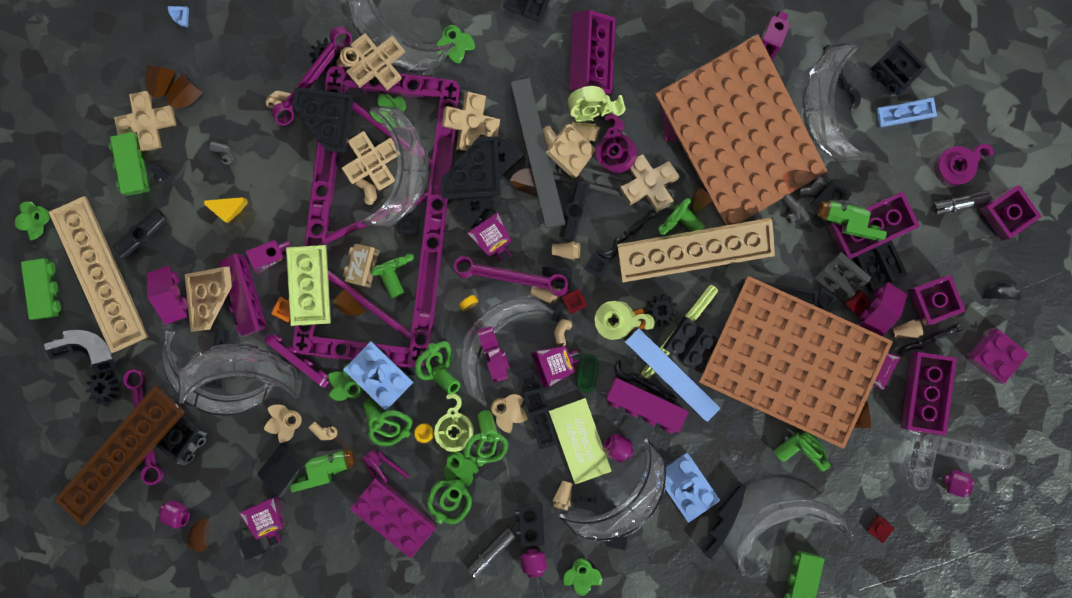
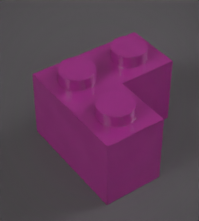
M170 266L147 273V298L165 325L186 318L187 309L189 308L186 298H182L178 287V283H180L177 272L172 271Z
M889 282L876 290L874 293L875 299L870 305L871 308L868 311L865 309L859 317L861 320L860 327L880 336H883L899 320L907 298L906 293Z

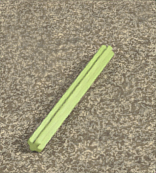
M710 285L690 309L686 317L695 322L718 293V289ZM666 340L664 344L660 347V349L668 356L669 352L663 349V346L667 342ZM647 364L641 371V375L648 380L655 371Z

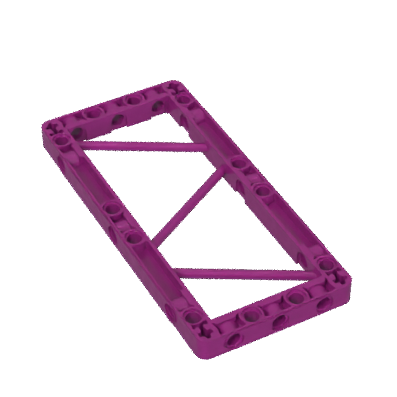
M333 66L327 71L324 91L346 94V90L355 88L362 89L364 92L386 94L388 92L401 94V96L423 99L431 97L439 98L440 100L433 159L426 155L427 165L431 168L429 191L421 194L415 204L418 205L427 201L412 331H409L328 270V280L340 289H346L360 304L410 340V348L384 344L375 345L379 349H383L385 355L397 366L415 367L416 360H414V356H418L419 350H415V347L426 348V351L431 342L449 199H442L441 178L453 167L457 130L442 127L441 125L444 107L451 105L459 109L460 87L453 80L399 73L402 79L387 91L380 82L375 86L371 85V80L359 88L346 72L350 68ZM338 73L341 77H338L335 81L333 76H337ZM411 82L418 83V87L415 90L408 89ZM451 87H454L455 91L452 92L453 100L449 99L450 95L448 90H450ZM354 101L353 110L398 143L397 137L390 127L384 123L377 122L367 110ZM398 134L402 147L424 162V153ZM317 140L304 246L326 245L327 247V243L368 226L363 224L374 219L381 212L329 234L330 205L333 203L339 153L327 152L319 140ZM321 187L327 188V193L324 196H319L318 190ZM417 197L387 209L381 216L367 224H373L410 208ZM436 200H440L443 203L442 208L439 210L433 209L432 206ZM321 225L322 232L315 235L313 232L314 227ZM435 238L438 240V245L436 248L431 249L428 246V241ZM317 324L310 325L307 331L302 329V325L295 326L293 348L297 353L352 361L369 344L317 337ZM300 334H309V337L304 338ZM419 334H424L426 337V342L423 345H419L416 341ZM303 341L307 344L305 348L299 345ZM340 344L346 346V353L344 355H340L337 351ZM425 359L421 363V367L425 366Z

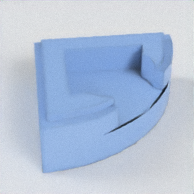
M168 6V12L172 19L180 26L188 27L189 8Z

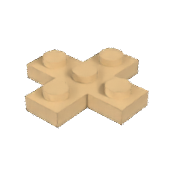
M364 33L350 44V47L358 52L361 60L346 72L359 88L373 77H376L387 91L402 79L391 63L402 56L405 50L393 36L376 47L366 33Z
M147 91L129 94L133 113L114 117L117 134L136 133L142 152L162 148L158 129L177 125L173 107L164 106L154 109L151 95Z
M465 92L463 110L448 106L444 107L441 126L459 130L456 150L466 152L479 136L498 137L500 119L483 115L486 96Z
M363 131L348 140V144L357 159L341 169L351 185L368 175L377 190L380 191L395 181L385 165L401 155L392 138L374 147Z
M643 154L638 156L633 166L628 169L634 180L621 186L620 191L629 205L646 197L654 210L658 212L673 204L674 200L665 186L675 182L680 176L670 161L652 169Z

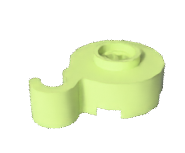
M596 86L577 89L571 93L567 102L570 115L575 117L577 122L594 121L593 117L600 114L601 116L605 114L619 116L626 110L622 95H619L616 101L611 102L610 97L605 94L604 90Z
M609 301L601 305L596 311L595 326L604 338L615 340L628 336L631 331L641 325L642 319L646 321V330L653 329L654 319L649 314L635 315L631 307L625 302ZM616 315L619 321L614 325L612 318Z
M455 393L448 394L446 398L456 399L457 405L448 409L447 414L439 419L434 431L437 443L445 450L452 452L463 450L467 441L474 434L473 424L470 419L459 412L462 406V398ZM453 426L459 429L460 432L457 433L456 437L449 434V430H452Z

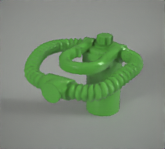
M686 198L679 206L676 205L673 208L674 211L659 226L658 231L660 234H666L678 221L690 232L702 230L706 224L688 209L691 200Z
M413 254L392 259L379 266H375L371 270L373 276H381L390 299L405 293L395 270L397 267L414 259Z
M446 341L438 344L430 343L427 350L416 360L415 372L421 380L433 379L448 394H455L460 388V382L446 370L451 364L453 356L450 344ZM443 347H445L447 352V359L444 364L442 354L438 352ZM433 356H438L436 359L438 366L431 369L430 359ZM424 359L428 371L427 375L421 372V363Z
M373 398L364 401L363 407L369 425L368 436L373 443L380 446H391L398 443L402 438L410 436V428L413 421L409 416L395 410L381 413L379 404ZM397 416L406 421V426L400 430L398 422L386 419V417ZM386 423L389 426H395L396 430L392 433H387L380 428ZM374 432L389 438L396 437L388 441H382L374 436Z
M484 410L477 415L481 433L473 435L467 441L464 449V457L471 459L478 466L499 461L508 450V441L500 433H497L492 413ZM480 439L479 444L476 448V453L478 456H471V445L475 441ZM485 441L493 442L489 452L482 453L480 451L481 448H484L483 444ZM497 441H501L502 450L491 458L490 456L496 450Z
M806 431L796 432L775 449L776 456L783 462L801 450L820 471H825L831 466L821 442L814 435Z
M442 480L431 488L427 499V510L435 517L436 522L442 524L445 521L447 524H458L468 514L472 506V498L470 493L467 492L468 490L465 488L464 482L461 480ZM441 486H448L440 498V505L446 511L455 510L462 496L466 497V507L454 519L448 518L439 511L437 513L433 508V497ZM446 496L448 500L455 502L452 507H447L444 504Z

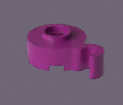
M609 114L605 116V119L611 124L615 123V125L607 130L606 135L603 136L604 139L597 145L596 157L598 162L608 171L622 173L633 166L637 158V148L628 136L622 134L624 122L618 116Z
M980 144L972 150L961 146L948 148L938 155L936 165L934 166L936 176L942 183L958 186L965 184L973 179L977 172L978 162L981 159L980 150L984 153V157H989L994 154L993 148L988 144ZM955 162L958 163L959 170L953 168Z
M493 326L477 330L484 354H486L487 365L493 382L497 383L509 379L507 369L510 368L505 350L500 349Z

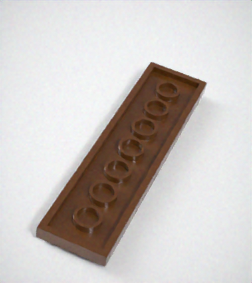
M158 385L154 386L55 498V501L81 527L85 526L184 415L185 411Z

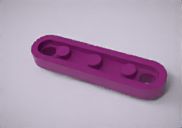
M275 333L273 336L268 334L264 339L269 346L320 386L325 388L329 384V380H327L329 376L322 370L316 371L312 368L314 364L307 358L302 360L297 356L298 353L293 347L289 345L287 348L282 344L284 340Z

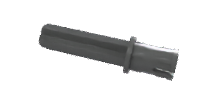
M989 191L957 198L949 197L948 200L933 202L932 206H936L933 208V212L936 215L948 211L955 212L960 208L990 202L992 197Z
M506 529L482 555H478L479 558L467 568V571L476 578L486 566H490L489 563L515 538L514 533L510 529Z

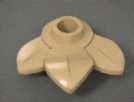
M511 394L505 399L497 398L492 402L491 411L497 416L496 423L503 431L510 433L513 423H521L528 419L526 412L520 407L524 401L523 397ZM498 404L504 405L503 411L497 409Z
M284 405L268 407L272 418L266 423L264 430L272 434H278L280 443L289 441L293 437L295 429L301 425V415L296 411H289ZM291 416L295 418L294 424L289 422Z

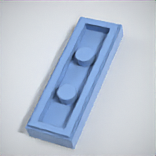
M934 97L875 109L879 128L937 117Z

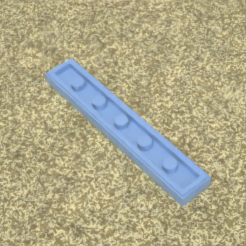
M639 328L624 341L706 422L720 409Z

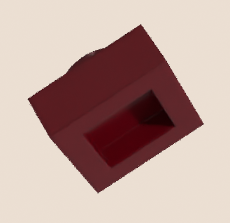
M580 289L562 297L569 314L587 307Z
M857 290L855 295L847 301L846 305L853 314L859 317L871 302L862 291Z
M877 515L866 531L881 543H884L895 528Z

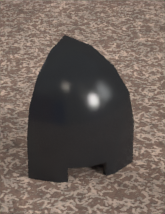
M542 267L544 277L550 278L555 274L563 275L567 279L568 289L571 288L573 269ZM556 280L552 285H556L557 288H564L565 282Z
M996 281L986 288L982 299L1021 300L1020 290H1016L1015 287L1017 282Z

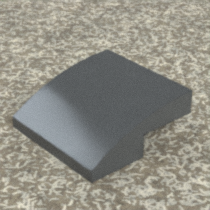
M841 252L815 276V279L844 303L854 296L858 289L867 284L871 277Z

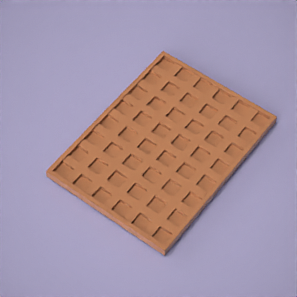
M758 34L654 94L707 194L712 198V203L724 226L743 222L827 172Z
M747 276L699 383L844 449L893 341Z

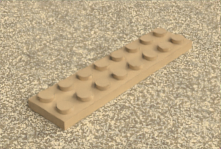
M83 196L50 211L51 219L110 352L115 353L148 338L147 331L87 197Z
M771 218L617 244L622 282L775 256Z

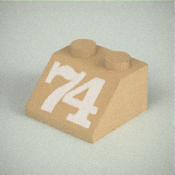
M354 244V247L350 248L348 254L350 259L349 266H346L344 269L343 277L346 278L345 282L370 288L373 278L371 270L376 266L379 250L369 246Z

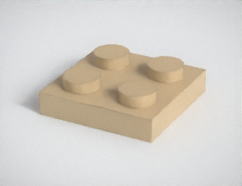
M569 123L559 133L546 151V154L574 179L582 171L596 151V148Z

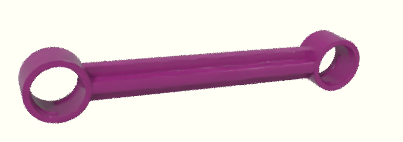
M337 26L332 29L329 35L331 42L296 87L309 89L338 50L350 46L352 36L345 27ZM346 33L343 41L336 42L339 34ZM295 89L284 103H278L272 108V117L279 125H287L293 120L294 113L292 110L294 108L292 106ZM288 110L285 117L277 118L280 111Z
M461 256L454 262L455 272L461 278H469L472 275L508 281L549 289L550 293L554 296H563L568 291L567 279L560 274H555L550 278L475 264L466 256ZM463 262H468L471 264V268L467 272H459L458 266ZM556 280L565 282V287L560 291H555L551 287L552 283Z
M138 369L126 372L123 378L125 386L131 389L134 409L144 399L143 386L146 383L145 373ZM133 372L138 373L141 377V382L137 386H133L129 382V377ZM153 448L145 457V468L141 472V479L147 485L159 483L164 476L163 469L156 464ZM150 467L158 472L156 481H150L147 478L146 473Z

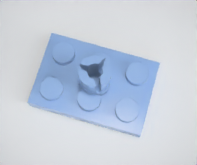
M372 341L343 369L385 411L413 383Z
M687 452L665 466V489L688 523L720 501ZM664 468L655 473L662 485H664Z

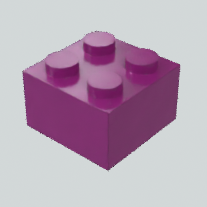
M1020 185L1008 188L979 209L1001 241L1011 239L1042 217Z
M944 275L908 289L921 325H931L965 312L952 275Z
M990 329L966 359L995 383L1005 384L1029 353L1001 330Z

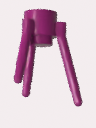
M374 449L362 458L372 479L376 477L373 471L375 469L385 483L387 482L386 477L378 467L382 464L381 459L401 475L409 478L406 472L385 457L381 451L377 453Z

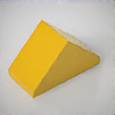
M243 197L204 201L205 206L229 224L248 204L247 199Z

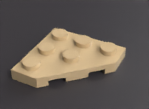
M230 267L185 274L191 332L210 330L232 287Z

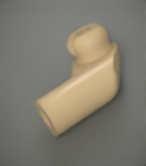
M279 90L273 92L266 98V106L273 108L276 104L285 102L291 93Z
M362 178L356 182V185L364 190V202L372 205L377 199L376 188L373 184Z
M561 319L554 331L558 347L566 345L564 332L571 329L572 322L570 320Z
M316 421L309 427L320 440H332L337 436V429L335 427L322 428Z

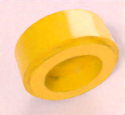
M471 295L460 302L459 307L464 312L472 308L479 301L475 295Z
M422 423L415 428L414 436L417 441L427 443L433 438L434 430L431 425Z

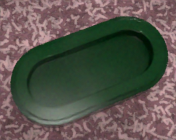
M592 354L584 355L579 361L576 385L584 393L591 392L596 385L599 362Z

